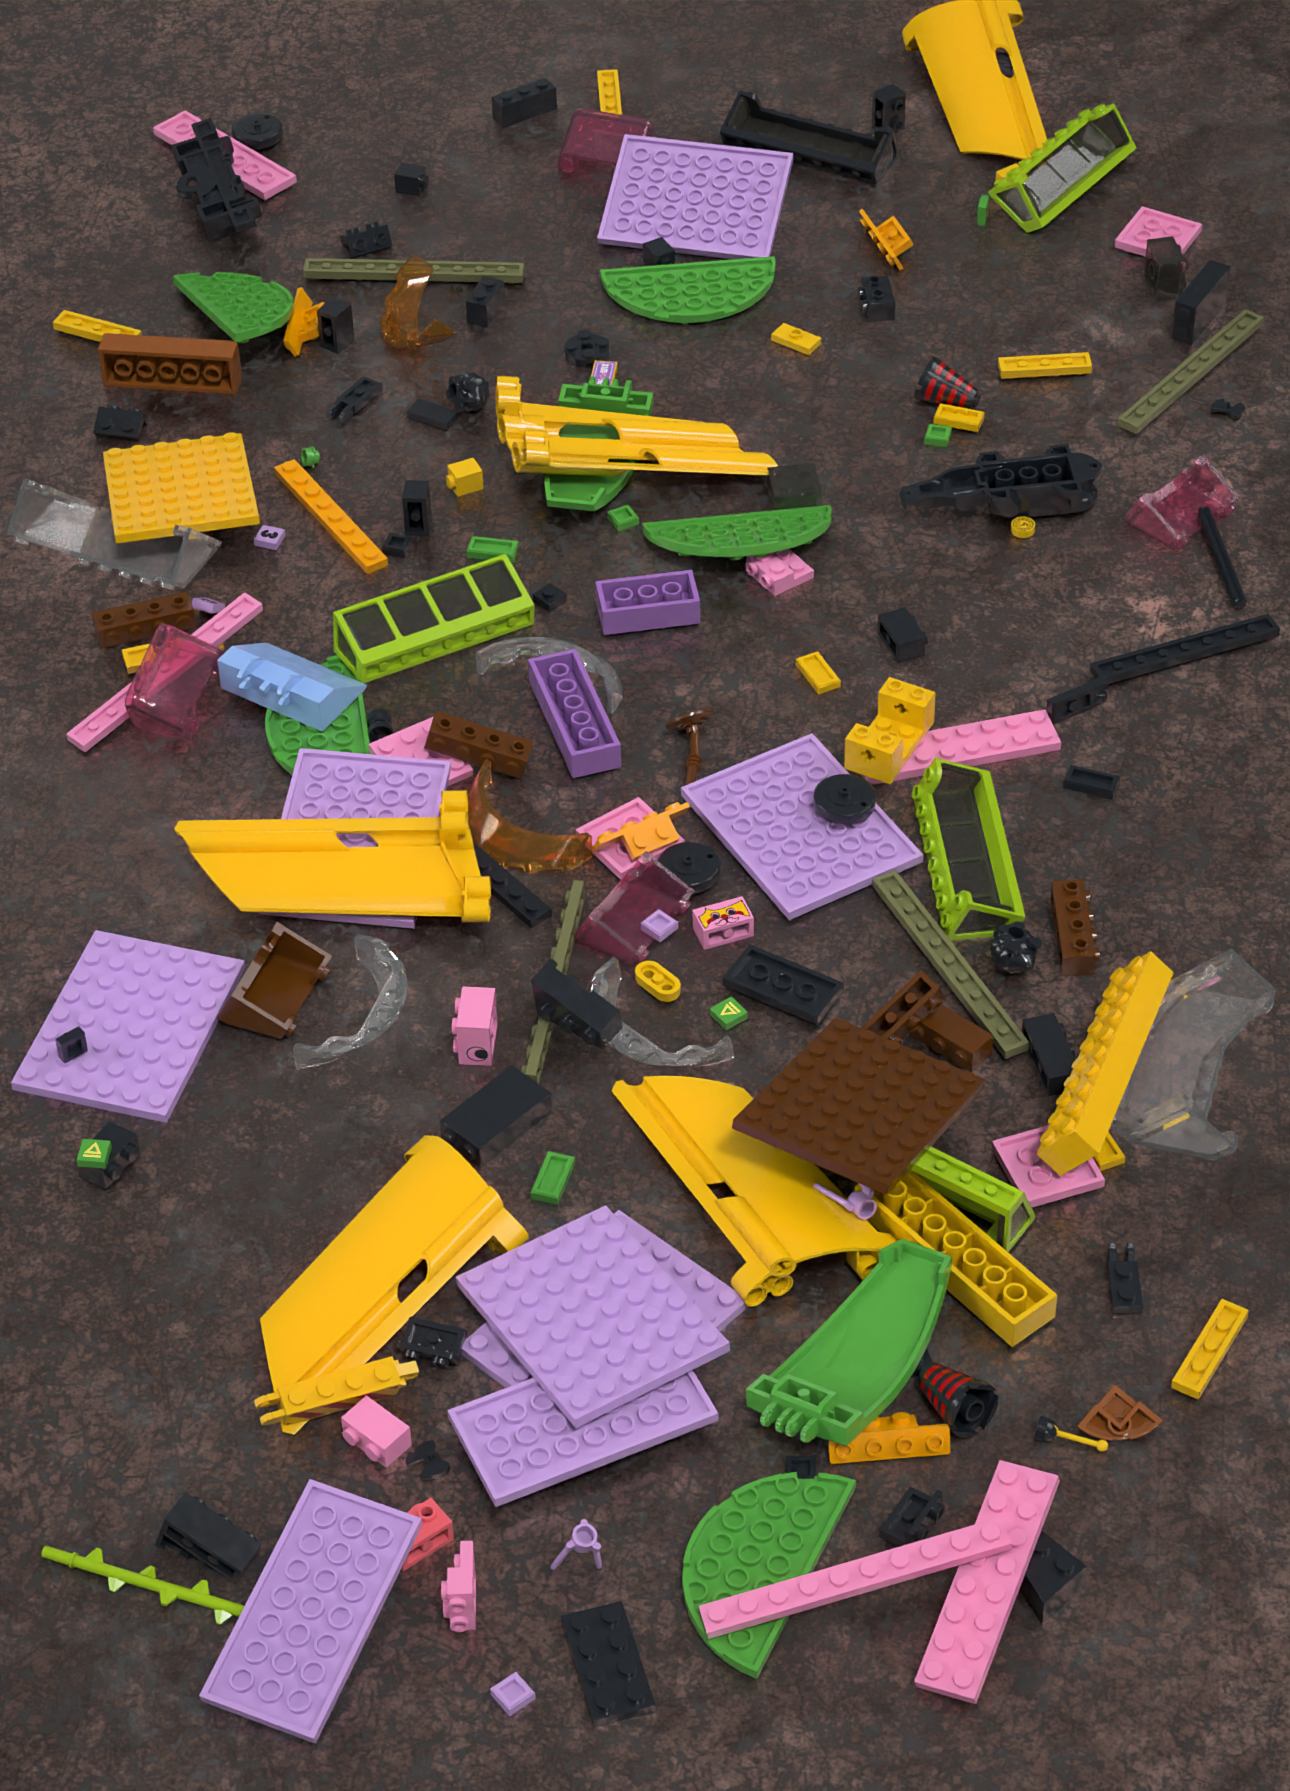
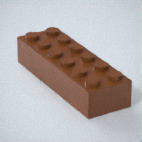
M104 333L98 348L103 386L237 394L242 380L238 342Z

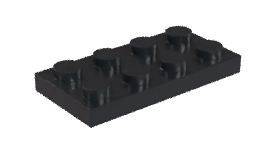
M751 944L748 945L723 977V986L817 1025L844 991L843 982Z
M622 1601L562 1615L561 1623L593 1726L598 1727L656 1712V1704Z

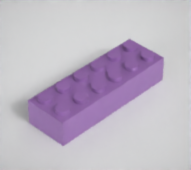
M571 649L528 659L530 685L572 778L620 768L621 744L577 650Z

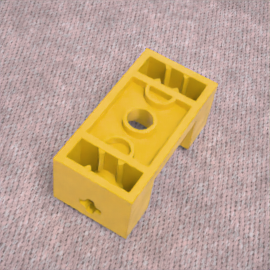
M889 677L878 692V715L869 727L856 723L845 738L844 769L892 784L934 723L936 692Z

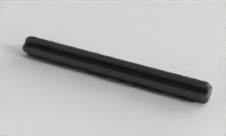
M1208 506L1200 507L1197 515L1233 606L1237 609L1240 607L1244 608L1247 599L1211 509Z

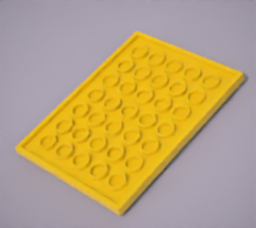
M230 432L217 437L208 435L194 440L180 439L172 443L157 442L149 446L134 445L127 449L112 448L103 452L116 544L260 524L241 433Z

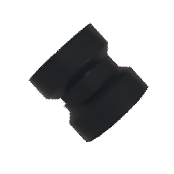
M376 709L367 715L368 736L371 742L393 734L391 714L388 711Z

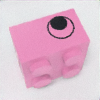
M462 987L461 998L456 997L455 1014H458V1017L452 1019V1034H457L454 1037L453 1052L458 1053L459 1064L492 1066L498 1027L495 988Z

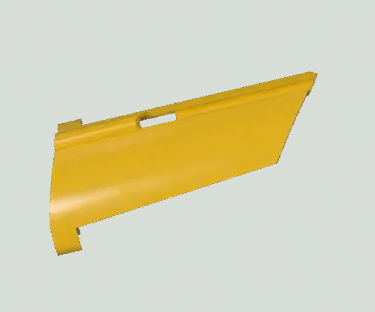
M956 0L943 3L919 13L902 30L906 50L912 52L920 50L959 150L963 154H993L1023 160L1031 157L1030 153L1037 148L1043 147L1042 143L1047 140L1012 29L1025 20L1020 3L1017 0ZM999 47L1005 49L1009 54L1014 70V76L1011 78L1004 76L1000 70L995 53ZM1050 153L1045 158L1054 166L1053 156ZM1040 161L1033 168L1045 169L1047 167Z
M467 790L441 791L440 817L178 821L174 828L176 834L183 838L189 852L200 867L240 911L460 916L462 923L490 922L491 880L490 876L480 875L472 836L468 826ZM367 833L377 842L379 847H347L338 839L337 834Z
M685 1076L643 1077V1083L638 1086L628 1085L624 1080L615 1082L612 1089L613 1094L745 1259L746 1263L732 1277L731 1286L747 1306L754 1307L761 1304L769 1292L774 1296L784 1295L793 1285V1278L790 1274L795 1270L796 1263L826 1254L847 1252L848 1264L864 1280L879 1262L878 1250L897 1241L893 1235L878 1232L867 1219L861 1220L852 1211H848L843 1205L814 1188V1184L818 1183L847 1200L842 1192L814 1163L732 1129L733 1119L753 1100L752 1096L744 1088L723 1082ZM725 1182L736 1196L718 1199L707 1185Z
M425 1135L404 1154L405 1161L408 1160V1162L260 1318L274 1392H277L278 1387L365 1364L409 1320V1317H412L485 1243L490 1250H497L504 1254L523 1245L529 1239V1235L522 1225L504 1208L503 1202L495 1189L488 1186L467 1160L445 1140L438 1136ZM425 1259L428 1267L426 1279L403 1302H400L397 1294L399 1283ZM309 1420L292 1425H283L282 1421V1431L285 1434L295 1435Z

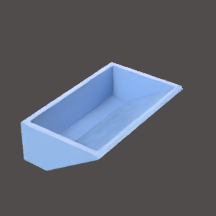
M269 643L232 646L217 660L222 689L322 732L367 687L362 682Z

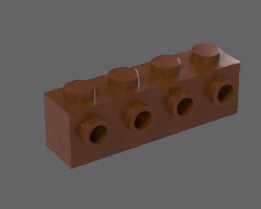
M187 591L92 612L94 631L101 649L196 628L194 608Z
M435 711L424 749L522 779L533 741Z
M1084 880L1052 881L1050 902L1061 976L1094 975L1095 964L1100 962L1099 948H1094V944L1097 942L1096 928H1091L1094 916L1093 909H1088L1091 903L1090 891L1085 890Z
M920 970L861 1028L873 1031L876 1035L886 1039L895 1040L902 1045L903 1039L910 1032L918 1030L923 1024V1019L930 1012L934 1013L942 1006L945 997L940 987Z

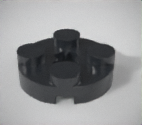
M580 330L578 335L571 337L564 344L566 359L570 364L577 367H587L586 364H592L595 360L607 361L609 358V340L600 335L592 334L589 330Z

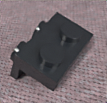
M378 221L365 224L366 228L358 230V227L345 230L346 234L340 235L341 244L349 246L352 257L392 246V241L387 224H378Z
M113 405L99 407L93 433L95 436L140 441L143 424L147 425L148 419L141 410L136 408L123 410Z
M410 1316L403 1341H398L397 1348L404 1353L403 1357L410 1360L420 1361L422 1357L431 1359V1363L439 1367L448 1368L449 1364L458 1366L462 1347L468 1332L466 1329Z
M910 1486L881 1527L879 1537L898 1547L927 1539L930 1526L934 1521L938 1522L944 1513L945 1505L942 1504L943 1492L936 1490L931 1497Z

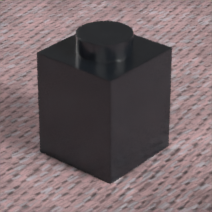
M401 163L394 174L396 193L420 196L429 183L425 166Z
M663 237L643 243V262L647 266L675 264V250Z

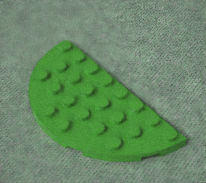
M775 256L601 269L600 279L609 296L634 314L681 324L709 323L713 320L739 313L758 302L773 284L776 262Z
M200 272L173 275V284L238 343L249 342L251 338L283 327V324L293 314L294 307L291 293L274 281L269 282V284L262 282V277L230 272H215L213 276H200Z
M831 505L646 522L642 523V530L649 541L662 548L678 552L680 556L729 557L733 560H739L744 558V556L751 555L754 557H765L768 553L812 543L813 539L823 534L829 528L832 522Z
M344 653V655L356 667V657L354 653ZM338 655L326 658L327 662L319 664L359 681ZM362 693L323 732L267 708L265 731L268 746L276 761L291 775H293L300 748L371 754L369 751L370 743Z
M797 1472L761 1478L731 1492V1497L723 1501L719 1506L714 1505L701 1519L688 1542L684 1555L682 1573L684 1601L689 1617L698 1634L711 1650L726 1663L742 1673L757 1679L790 1615L708 1639L699 1606L812 1573L856 1489V1480L828 1473H819L818 1476H814V1479H798Z

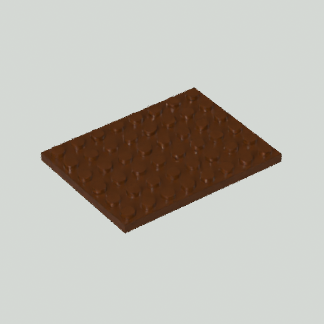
M834 1018L733 1119L732 1129L888 1195L983 1090L985 1079L976 1076L970 1071L954 1067L946 1061L937 1060L925 1055L921 1051L903 1046L895 1040H889L876 1035L873 1031L864 1030L852 1025L846 1020Z

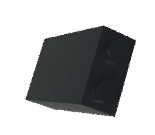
M1209 260L1175 301L1172 339L1193 345L1227 303L1231 266Z
M511 1065L440 1120L441 1138L459 1151L466 1160L474 1162L479 1167H483L552 1112L551 1092Z

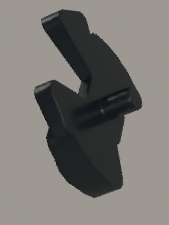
M1219 399L1211 405L1210 413L1222 412L1229 414L1235 420H1239L1242 418L1245 406L1239 402L1232 407L1230 402L1225 403V399Z
M433 1440L420 1444L414 1452H408L407 1466L423 1460L427 1466L419 1476L422 1481L442 1478L451 1469L449 1463L440 1459V1456L435 1451L436 1445Z

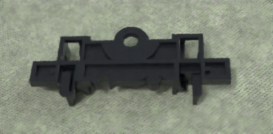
M211 118L191 124L195 137L171 145L176 164L182 175L176 186L178 195L185 199H192L197 194L200 204L196 205L209 241L216 240L234 231L239 233L257 227L255 219L262 216L259 202L256 197L245 199L244 184L241 177L235 175L232 168L234 148L231 138L229 136L219 138ZM190 181H198V182H199V183H198L197 185H195V186H192V187H188V186H187V183H189Z

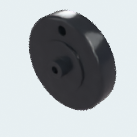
M248 114L235 121L232 126L233 139L250 149L267 148L276 144L282 138V123L278 118L270 114Z
M838 774L827 777L819 782L814 789L813 806L815 811L823 819L832 823H858L868 818L875 809L876 793L873 786L865 779L855 775Z
M694 842L678 843L668 847L660 854L657 861V875L660 882L669 890L682 894H695L711 888L717 882L720 876V860L718 855L708 846Z

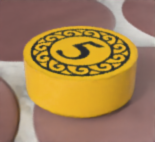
M1023 516L1013 519L1011 522V533L1018 538L1031 537L1035 533L1034 520Z

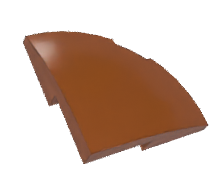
M1114 1385L1098 1405L1096 1404L1077 1428L1099 1440L1113 1442V1440L1129 1439L1131 1441L1152 1432L1163 1420L1140 1401L1137 1403L1119 1387Z

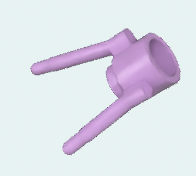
M818 1183L814 1184V1188L843 1205L848 1211H852L861 1220L872 1217L877 1209V1204L872 1199L874 1192L863 1184H860L863 1190L852 1192L847 1200Z
M582 1519L580 1524L574 1527L570 1541L567 1542L565 1548L551 1564L550 1568L552 1570H555L572 1550L578 1553L592 1551L596 1568H602L601 1544L596 1542L597 1531L592 1525L587 1524L586 1519Z

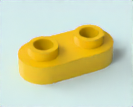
M643 961L636 966V982L658 1000L670 1002L680 996L681 983L679 979L660 964L654 961Z

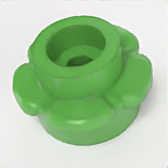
M309 446L302 449L301 461L304 467L310 466L313 469L315 464L319 463L320 455L314 446Z

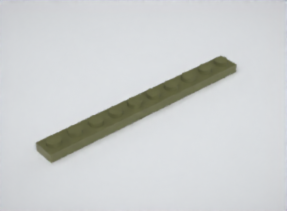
M306 258L303 274L304 278L315 280H408L466 283L480 282L484 276L502 280L504 283L515 284L523 283L525 268L524 263Z
M1244 309L1118 418L1117 426L1138 434L1258 330L1264 323V317Z
M894 870L872 878L873 888L978 1025L993 1035V1044L1001 1055L1007 1059L1028 1051L1030 1042L898 872Z
M573 880L571 890L566 892L565 906L567 908L562 909L560 919L562 928H557V947H552L551 958L558 963L556 969L564 975L567 974L585 901L584 881ZM536 1012L538 1024H533L531 1041H533V1044H528L526 1061H528V1064L522 1066L521 1072L540 1084L554 1023L543 1020Z

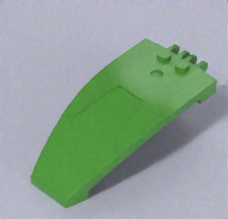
M591 376L589 383H584L583 386L563 384L558 403L559 407L651 416L654 397L651 392L631 391V380H627L625 387L619 386L618 379H613L611 385H609V378H604L602 384H596V377ZM567 424L559 431L560 437L620 440L619 433L614 426ZM631 459L608 460V462L614 463H638L639 461ZM628 470L618 476L545 474L544 483L547 506L596 511L610 502L624 488L634 470Z
M900 1239L878 1250V1264L826 1322L769 1376L762 1374L746 1388L747 1406L762 1413L760 1424L768 1427L776 1421L775 1430L780 1433L785 1431V1434L790 1437L801 1431L800 1440L805 1443H809V1441L818 1436L847 1446L890 1405L918 1366L929 1344L941 1311L951 1273L952 1256L905 1239Z

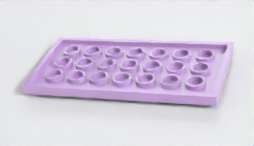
M693 1370L578 1428L574 1427L534 1378L447 1410L448 1419L495 1507L719 1421L716 1408Z
M309 1479L199 1695L200 1700L316 1744L423 1525L422 1518Z

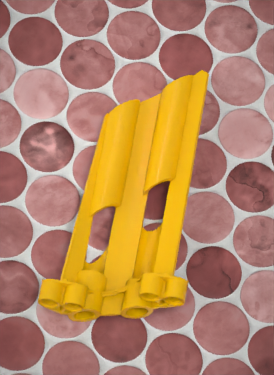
M513 376L496 377L498 436L501 443L507 444L511 450L512 462L516 472L618 476L628 470L787 476V472L780 471L775 460L768 454L743 452L739 448L736 434L724 423H708L520 402V378ZM567 424L614 426L619 433L620 440L560 437L559 431ZM608 460H655L658 461L659 464L614 463L608 462Z

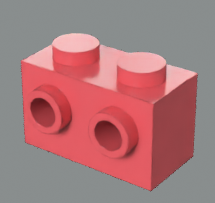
M432 1498L414 1505L407 1512L422 1518L423 1525L401 1568L402 1571H405L454 1540L452 1520Z

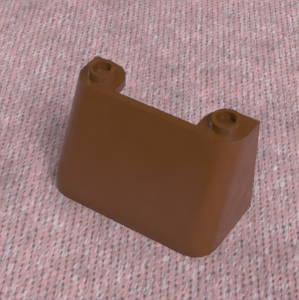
M276 922L217 1019L231 1026L282 1039L284 1035L289 1037L297 1025L293 1021L295 1015L318 979L323 981L331 969L327 966V963L332 955Z

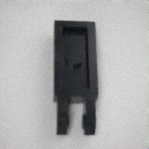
M363 376L329 407L328 417L335 419L339 416V421L346 424L352 419L354 413L356 414L383 391L382 383Z
M1102 677L1093 678L1089 683L1047 699V714L1052 724L1090 710L1094 706L1106 701L1107 693L1102 689L1108 687V680Z
M1108 1243L1107 1271L1113 1313H1143L1138 1263L1135 1261L1134 1243H1126L1125 1256L1127 1261H1117V1247L1115 1243Z

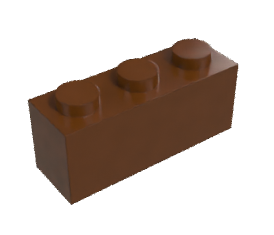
M944 1005L936 1012H930L923 1019L921 1027L915 1032L909 1033L913 1039L919 1040L932 1048L936 1053L942 1054L956 1065L970 1072H973L992 1055L993 1035Z

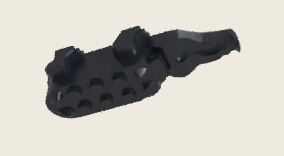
M1069 444L1049 446V449H1046L1043 456L1005 459L998 451L983 452L977 457L976 464L950 468L929 480L903 486L900 490V498L904 509L909 505H914L915 507L922 506L924 508L949 505L961 511H969L980 506L989 508V512L1010 519L1022 516L1036 517L1081 512L1092 508L1098 501V490L1093 482L1102 473V464L1087 454L1071 453Z

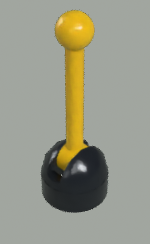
M1040 1416L1034 1437L1035 1440L1049 1442L1058 1436L1094 1446L1100 1452L1108 1449V1443L1105 1440L1095 1441L1059 1431L1054 1420Z

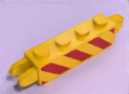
M393 1356L278 1387L277 1392L260 1396L254 1400L256 1408H264L275 1404L278 1406V1411L266 1413L260 1418L263 1426L282 1421L283 1425H292L353 1408L365 1396H368L373 1401L390 1398L398 1394L400 1388L406 1386L405 1381L417 1378L419 1369L416 1361L399 1364V1361L394 1360Z

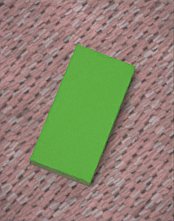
M472 536L467 548V558L489 560L506 554L510 562L514 563L519 549V542Z
M548 1151L530 1192L531 1199L558 1205L574 1168L575 1157Z

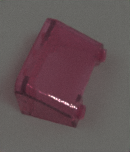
M579 108L571 118L558 157V170L573 172L579 166V160L616 166L624 134L654 137V126L650 121L643 118Z
M1202 455L1194 461L1190 469L1183 470L1176 479L1154 494L1147 492L1141 496L1125 515V519L1130 525L1171 549L1177 547V549H1180L1189 541V537L1202 529L1197 515L1200 507L1208 506L1214 519H1217L1222 514L1226 517L1236 509L1234 504L1240 496L1207 458Z
M160 624L125 698V707L135 728L190 741L193 733H196L199 727V719L194 710L211 673L219 674L217 660L225 651L174 626Z
M645 851L604 901L591 912L574 934V937L587 946L631 965L635 962L641 963L650 953L647 948L654 941V938L641 930L640 923L658 909L671 918L677 912L683 915L692 904L688 899L695 891Z

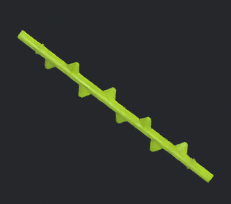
M46 1545L41 1553L42 1558L66 1564L69 1568L73 1569L75 1567L108 1577L109 1590L114 1593L128 1583L160 1593L161 1605L163 1606L169 1605L178 1598L214 1609L216 1623L219 1625L224 1624L233 1615L239 1617L245 1605L210 1595L207 1580L202 1579L192 1589L156 1579L155 1567L149 1566L140 1573L106 1564L103 1561V1553L100 1548H95L86 1557L78 1555L77 1552L70 1553Z

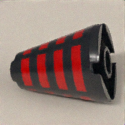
M935 356L928 362L918 382L922 386L921 390L916 389L914 398L920 401L967 409L976 408L981 399V396L978 395L979 390Z
M930 1363L919 1371L917 1379L919 1388L954 1434L962 1438L978 1434L975 1429L979 1426L985 1428L992 1420L998 1406V1395L994 1393L997 1390L992 1385L938 1363Z

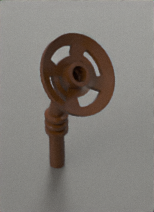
M713 709L694 711L679 716L665 725L666 729L674 731L686 730L687 735H690V754L687 757L685 766L687 774L684 786L695 782L697 773L701 769L700 725L714 715Z

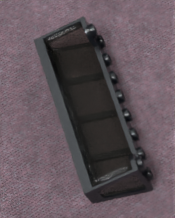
M740 90L720 129L723 144L793 153V162L874 184L880 182L900 155L894 130L888 127L877 128L874 135L869 133L863 134L850 128L843 129L834 124H824L811 118L798 117L792 113L786 114L776 109L763 108L755 93Z

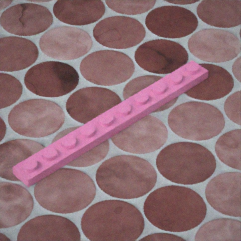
M244 592L66 734L68 741L82 751H88L262 612V603Z
M999 1517L699 1606L708 1639L1009 1551L1012 1550L1011 1541L1003 1519Z

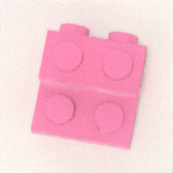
M790 549L768 553L765 557L746 556L745 568L747 573L761 583L763 588L770 591L774 596L814 578V570Z
M460 1541V1554H454V1568H447V1581H441L443 1616L450 1619V1629L455 1632L476 1630V1569L473 1541Z

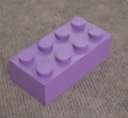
M692 570L595 581L596 605L603 635L700 623V598Z

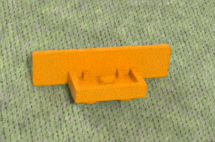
M861 209L859 211L863 217L860 219L861 224L875 243L879 241L877 246L883 255L888 253L885 257L890 265L894 266L896 264L900 271L904 269L897 256L914 244L902 226L892 216L878 227H875L865 211Z
M302 287L297 288L293 303V314L288 321L283 340L286 349L290 350L294 357L300 354L303 342L310 339L315 340L319 337L317 310L325 304L322 302L312 306L311 299Z
M676 802L666 807V811L657 814L655 811L642 818L643 821L635 824L634 821L622 825L620 830L612 833L611 830L606 831L597 837L598 840L594 844L593 849L596 852L623 841L633 861L679 841L680 837L671 820L684 815L690 808L688 802L682 805Z
M905 1412L894 1413L888 1417L878 1416L847 1446L828 1440L829 1461L831 1464L950 1454V1428L948 1424L918 1426L915 1415Z

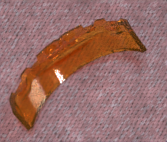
M413 254L399 269L395 276V279L398 281L386 296L383 305L386 307V312L381 317V332L383 333L384 340L395 348L437 344L455 335L453 329L436 318L425 329L419 330V305L425 286L434 269L432 265L416 254Z
M488 759L484 761L467 792L468 826L474 843L502 867L507 869L511 866L523 868L524 873L537 874L542 870L562 868V872L575 869L592 857V835L589 833L573 835L542 834L523 829L503 818L487 799L484 788L492 783L491 761Z

